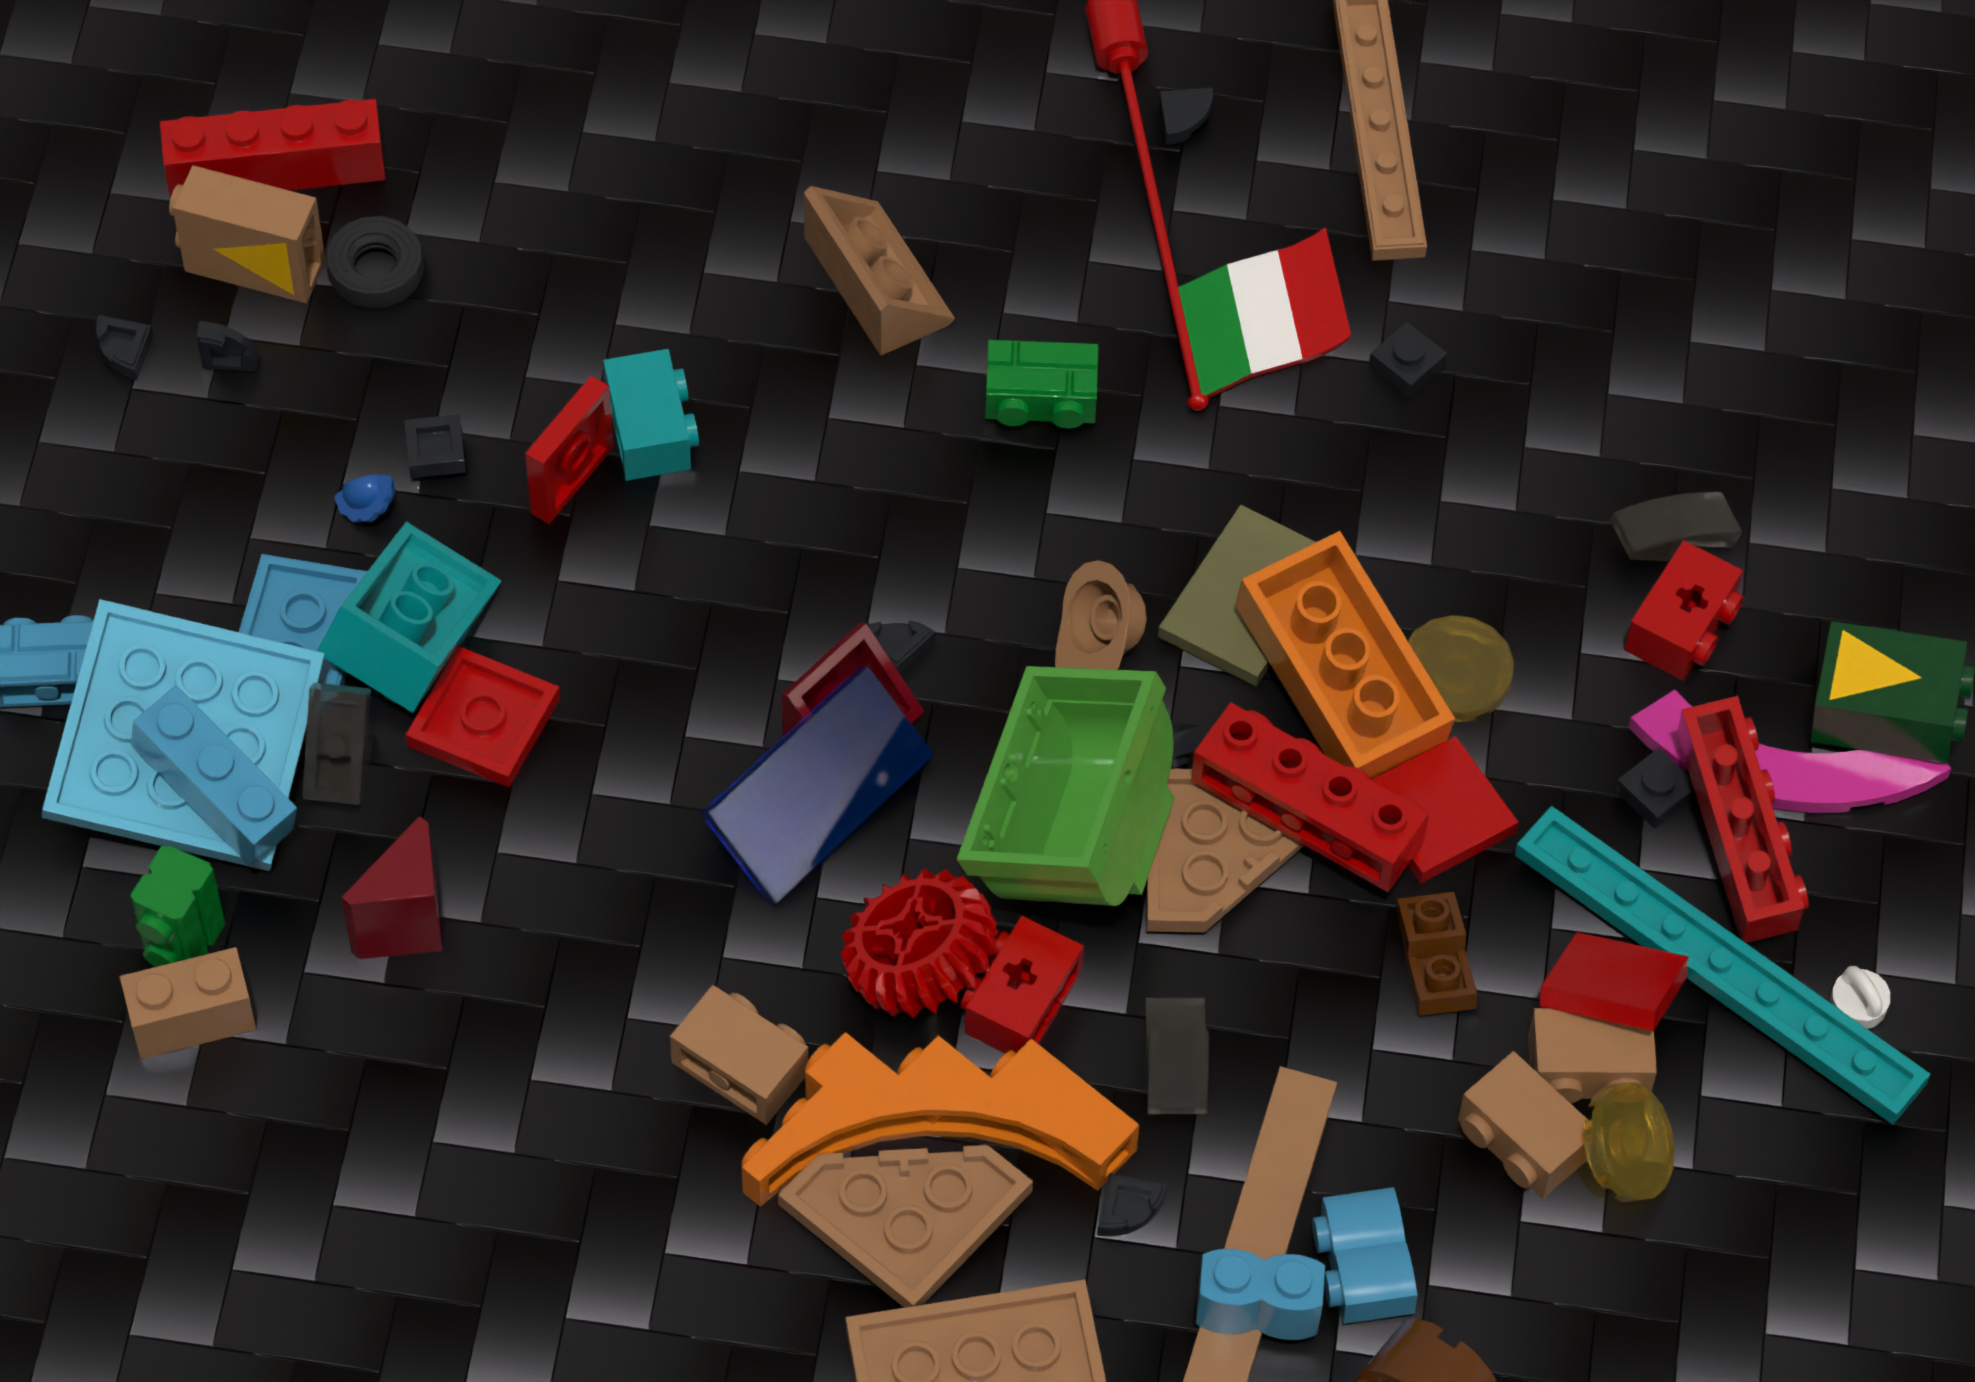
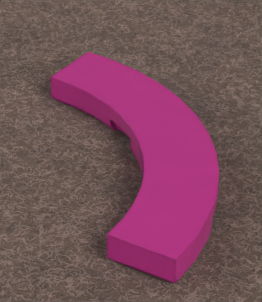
M1673 690L1630 718L1628 728L1653 752L1660 748L1684 772L1685 770L1688 771L1677 732L1682 709L1692 706L1676 690ZM1759 744V750L1755 751L1760 769H1767L1772 779L1775 792V803H1771L1772 807L1788 811L1841 813L1849 812L1851 807L1872 805L1880 802L1887 805L1928 790L1946 780L1951 771V767L1947 763L1865 750L1840 753H1803Z

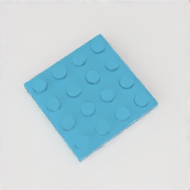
M99 599L44 801L42 818L160 846L170 845L181 851L249 866L131 746L133 721L177 685L289 799L325 653ZM277 845L251 867L270 871Z

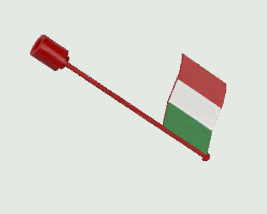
M1089 0L1085 11L1096 62L1103 70L1121 74L1191 392V397L1187 400L1188 406L1192 410L1201 411L1207 407L1210 397L1249 378L1317 359L1349 341L1351 332L1326 227L1315 235L1290 247L1226 264L1178 287L1131 73L1148 56V47L1137 0Z

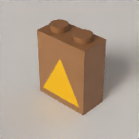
M192 165L184 184H178L174 188L169 204V213L171 216H174L177 229L175 245L181 250L185 272L307 304L326 262L316 198Z

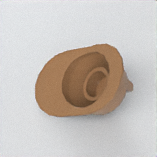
M1100 560L1084 563L1073 573L1069 580L1063 600L1055 667L1118 670L1123 655L1138 644L1143 636L1147 621L1145 603L1133 584L1126 583L1123 575L1112 564Z

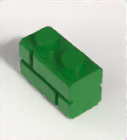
M988 340L985 419H997L1000 423L1008 426H1020L1028 421H1050L1061 428H1076L1083 423H1095L1098 344Z
M170 845L161 846L148 866L149 874H143L130 895L133 908L135 909L136 929L140 933L144 949L143 957L154 967L206 955L208 953L207 945L214 944L225 926L215 875L210 863Z

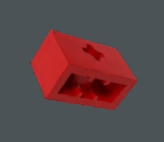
M1683 540L1631 620L1624 651L1684 681L1695 663L1704 666L1710 658L1718 641V636L1714 632L1722 622L1729 626L1736 617L1744 600V595L1738 593L1743 570Z
M1024 916L1020 917L1011 934L1003 931L995 942L998 952L989 956L988 962L992 964L990 971L986 973L983 980L975 977L976 989L967 988L961 1002V1009L966 1011L965 1034L1003 1053H1007L1010 1050L1017 1053L1030 1039L1040 1044L1082 973L1084 945Z

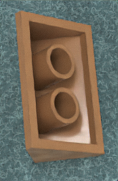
M810 186L804 192V238L880 356L943 329L952 323L955 319L878 201Z

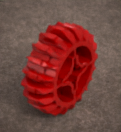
M925 868L917 879H911L903 873L900 883L893 887L882 883V893L875 899L864 898V912L851 914L852 928L841 934L845 948L840 954L852 986L856 992L862 994L865 1001L871 1004L875 1010L882 1008L892 1017L903 1010L912 1018H915L922 1007L925 1006L936 1013L940 1002L946 999L958 1003L957 993L964 987L976 989L975 974L990 971L988 957L998 952L995 936L999 932L986 898L982 893L979 894L974 885L968 882L964 876L956 878L947 869L935 876Z

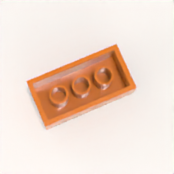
M1341 531L1241 580L1235 606L1326 756L1344 766L1359 768L1372 780L1447 741L1455 717Z

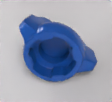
M376 474L363 476L345 483L343 490L336 493L334 499L340 514L347 516L350 521L354 523H361L363 521L373 522L379 515L386 512L388 505L392 502L395 495V484L391 475Z

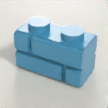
M72 615L65 617L61 623L37 624L28 618H12L7 620L4 625H0V707L71 704L93 620L86 616Z

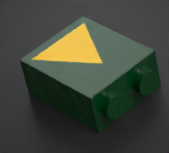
M1831 621L1815 702L1811 742L1948 763L1951 742H1963L1968 708L1958 707L1959 698L1970 700L1975 666L1964 665L1968 642Z

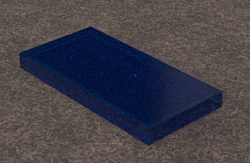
M868 666L859 667L700 814L768 903H777L930 760L934 754Z

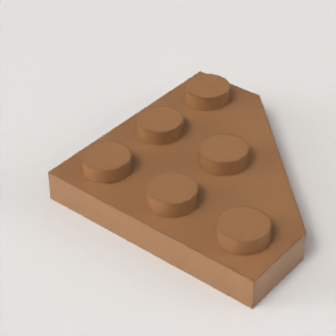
M1171 769L1167 786L1175 799L1146 881L1147 931L1206 932L1304 845L1192 782V769Z
M988 1145L963 1146L962 1152L928 1153L927 1148L879 1151V1156L843 1158V1153L818 1154L778 1194V1205L901 1306L906 1308L923 1305L1032 1192L1033 1181Z

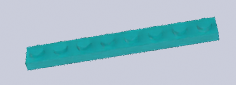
M1553 806L1544 813L1517 843L1516 857L1641 946L1689 956L1687 979L1892 1125L1927 1085L1931 1075L1929 1072Z

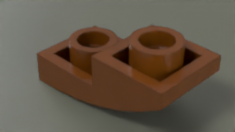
M1448 892L1397 899L1403 948L1418 1015L1423 1016L1476 1009L1477 990L1465 951L1466 932L1455 893Z

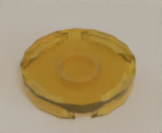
M1451 615L1428 621L1416 629L1409 638L1410 646L1449 707L1456 722L1475 720L1477 715L1483 714L1488 710L1491 713L1501 706L1511 688L1514 660L1508 643L1493 627L1475 618Z
M1637 1082L1605 1086L1593 1096L1588 1106H1595L1592 1119L1585 1120L1583 1130L1586 1158L1594 1178L1603 1189L1611 1188L1617 1194L1613 1198L1623 1203L1653 1199L1666 1188L1674 1165L1675 1146L1672 1127L1664 1107L1651 1090Z

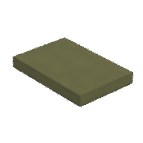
M1240 505L1159 626L1158 637L1257 687L1271 664L1235 606L1241 580L1316 542Z

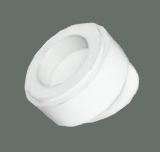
M1849 966L1837 978L1830 994V1003L1866 1029H1869L1883 1021L1890 1005V990L1886 982L1878 974L1860 969L1857 966Z

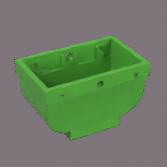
M1026 666L957 857V861L967 876H979L987 887L1002 899L1117 906L1125 900L1128 894L1142 895L1175 799L1167 786L1173 758L1172 723L1162 700L1166 687L1156 671Z

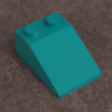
M406 521L343 602L317 651L325 653L324 658L341 671L351 674L383 694L388 700L401 705L413 713L435 684L457 646H460L502 580Z

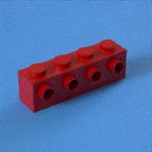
M349 99L339 103L311 106L293 105L283 109L254 112L237 111L226 115L187 116L178 120L160 121L163 163L170 199L176 185L184 184L192 165L285 190L386 180L376 99Z
M1738 696L1682 709L1677 735L1740 939L1745 943L1798 931L1803 910L1809 907L1808 896L1802 877L1800 875L1794 876L1788 858V856L1792 855L1790 837L1784 822L1777 823L1771 804L1775 803L1774 787L1768 770L1760 769L1755 751L1759 750V742L1752 718H1744Z
M1230 702L1194 751L1192 782L1386 892L1391 890L1424 843L1429 813L1422 810L1415 800L1404 794H1394L1372 782L1369 776L1359 768L1340 764L1324 755L1309 740L1294 738L1274 727L1264 715L1256 711H1246Z

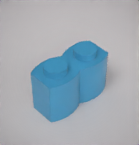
M1394 1187L1323 1197L1321 1216L1312 1218V1230L1317 1253L1327 1252L1332 1268L1330 1271H1325L1324 1289L1329 1308L1339 1306L1343 1324L1415 1314L1417 1289Z
M1218 1249L1207 1252L1202 1257L1196 1324L1204 1329L1220 1334H1242L1257 1329L1268 1336L1284 1340H1300L1315 1336L1318 1332L1323 1306L1325 1265L1315 1259L1295 1254L1277 1255L1263 1260L1253 1253L1238 1249Z

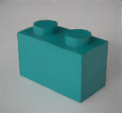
M669 349L603 360L605 384L609 385L612 422L625 480L690 470V447L699 446L698 431L694 414H683L681 402L688 401L685 374L683 368L673 370Z

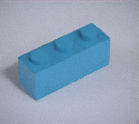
M177 685L133 721L131 746L250 867L293 831L297 807Z

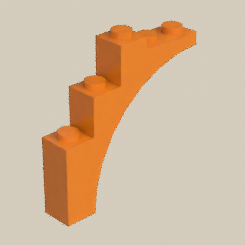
M845 1032L832 1046L824 1044L819 1047L808 1060L805 1066L806 1098H801L789 1109L782 1121V1127L769 1140L765 1138L759 1139L745 1154L742 1160L743 1193L761 1207L787 1186L818 1154H844L878 1142L919 1136L970 1137L1019 1148L1063 1167L1098 1191L1108 1181L1109 1173L1115 1174L1137 1151L1139 1124L1032 1039L1017 1053L1013 1050L1005 1053L992 1069L990 1076H988L938 1035L924 1050L921 1047L912 1050L901 1063L898 1072L895 1073Z

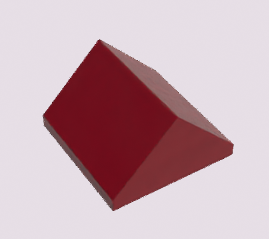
M859 623L781 694L782 735L839 782L844 784L849 783L925 712L866 623Z
M420 816L341 897L351 953L357 958L368 959L443 951L437 879L429 824Z

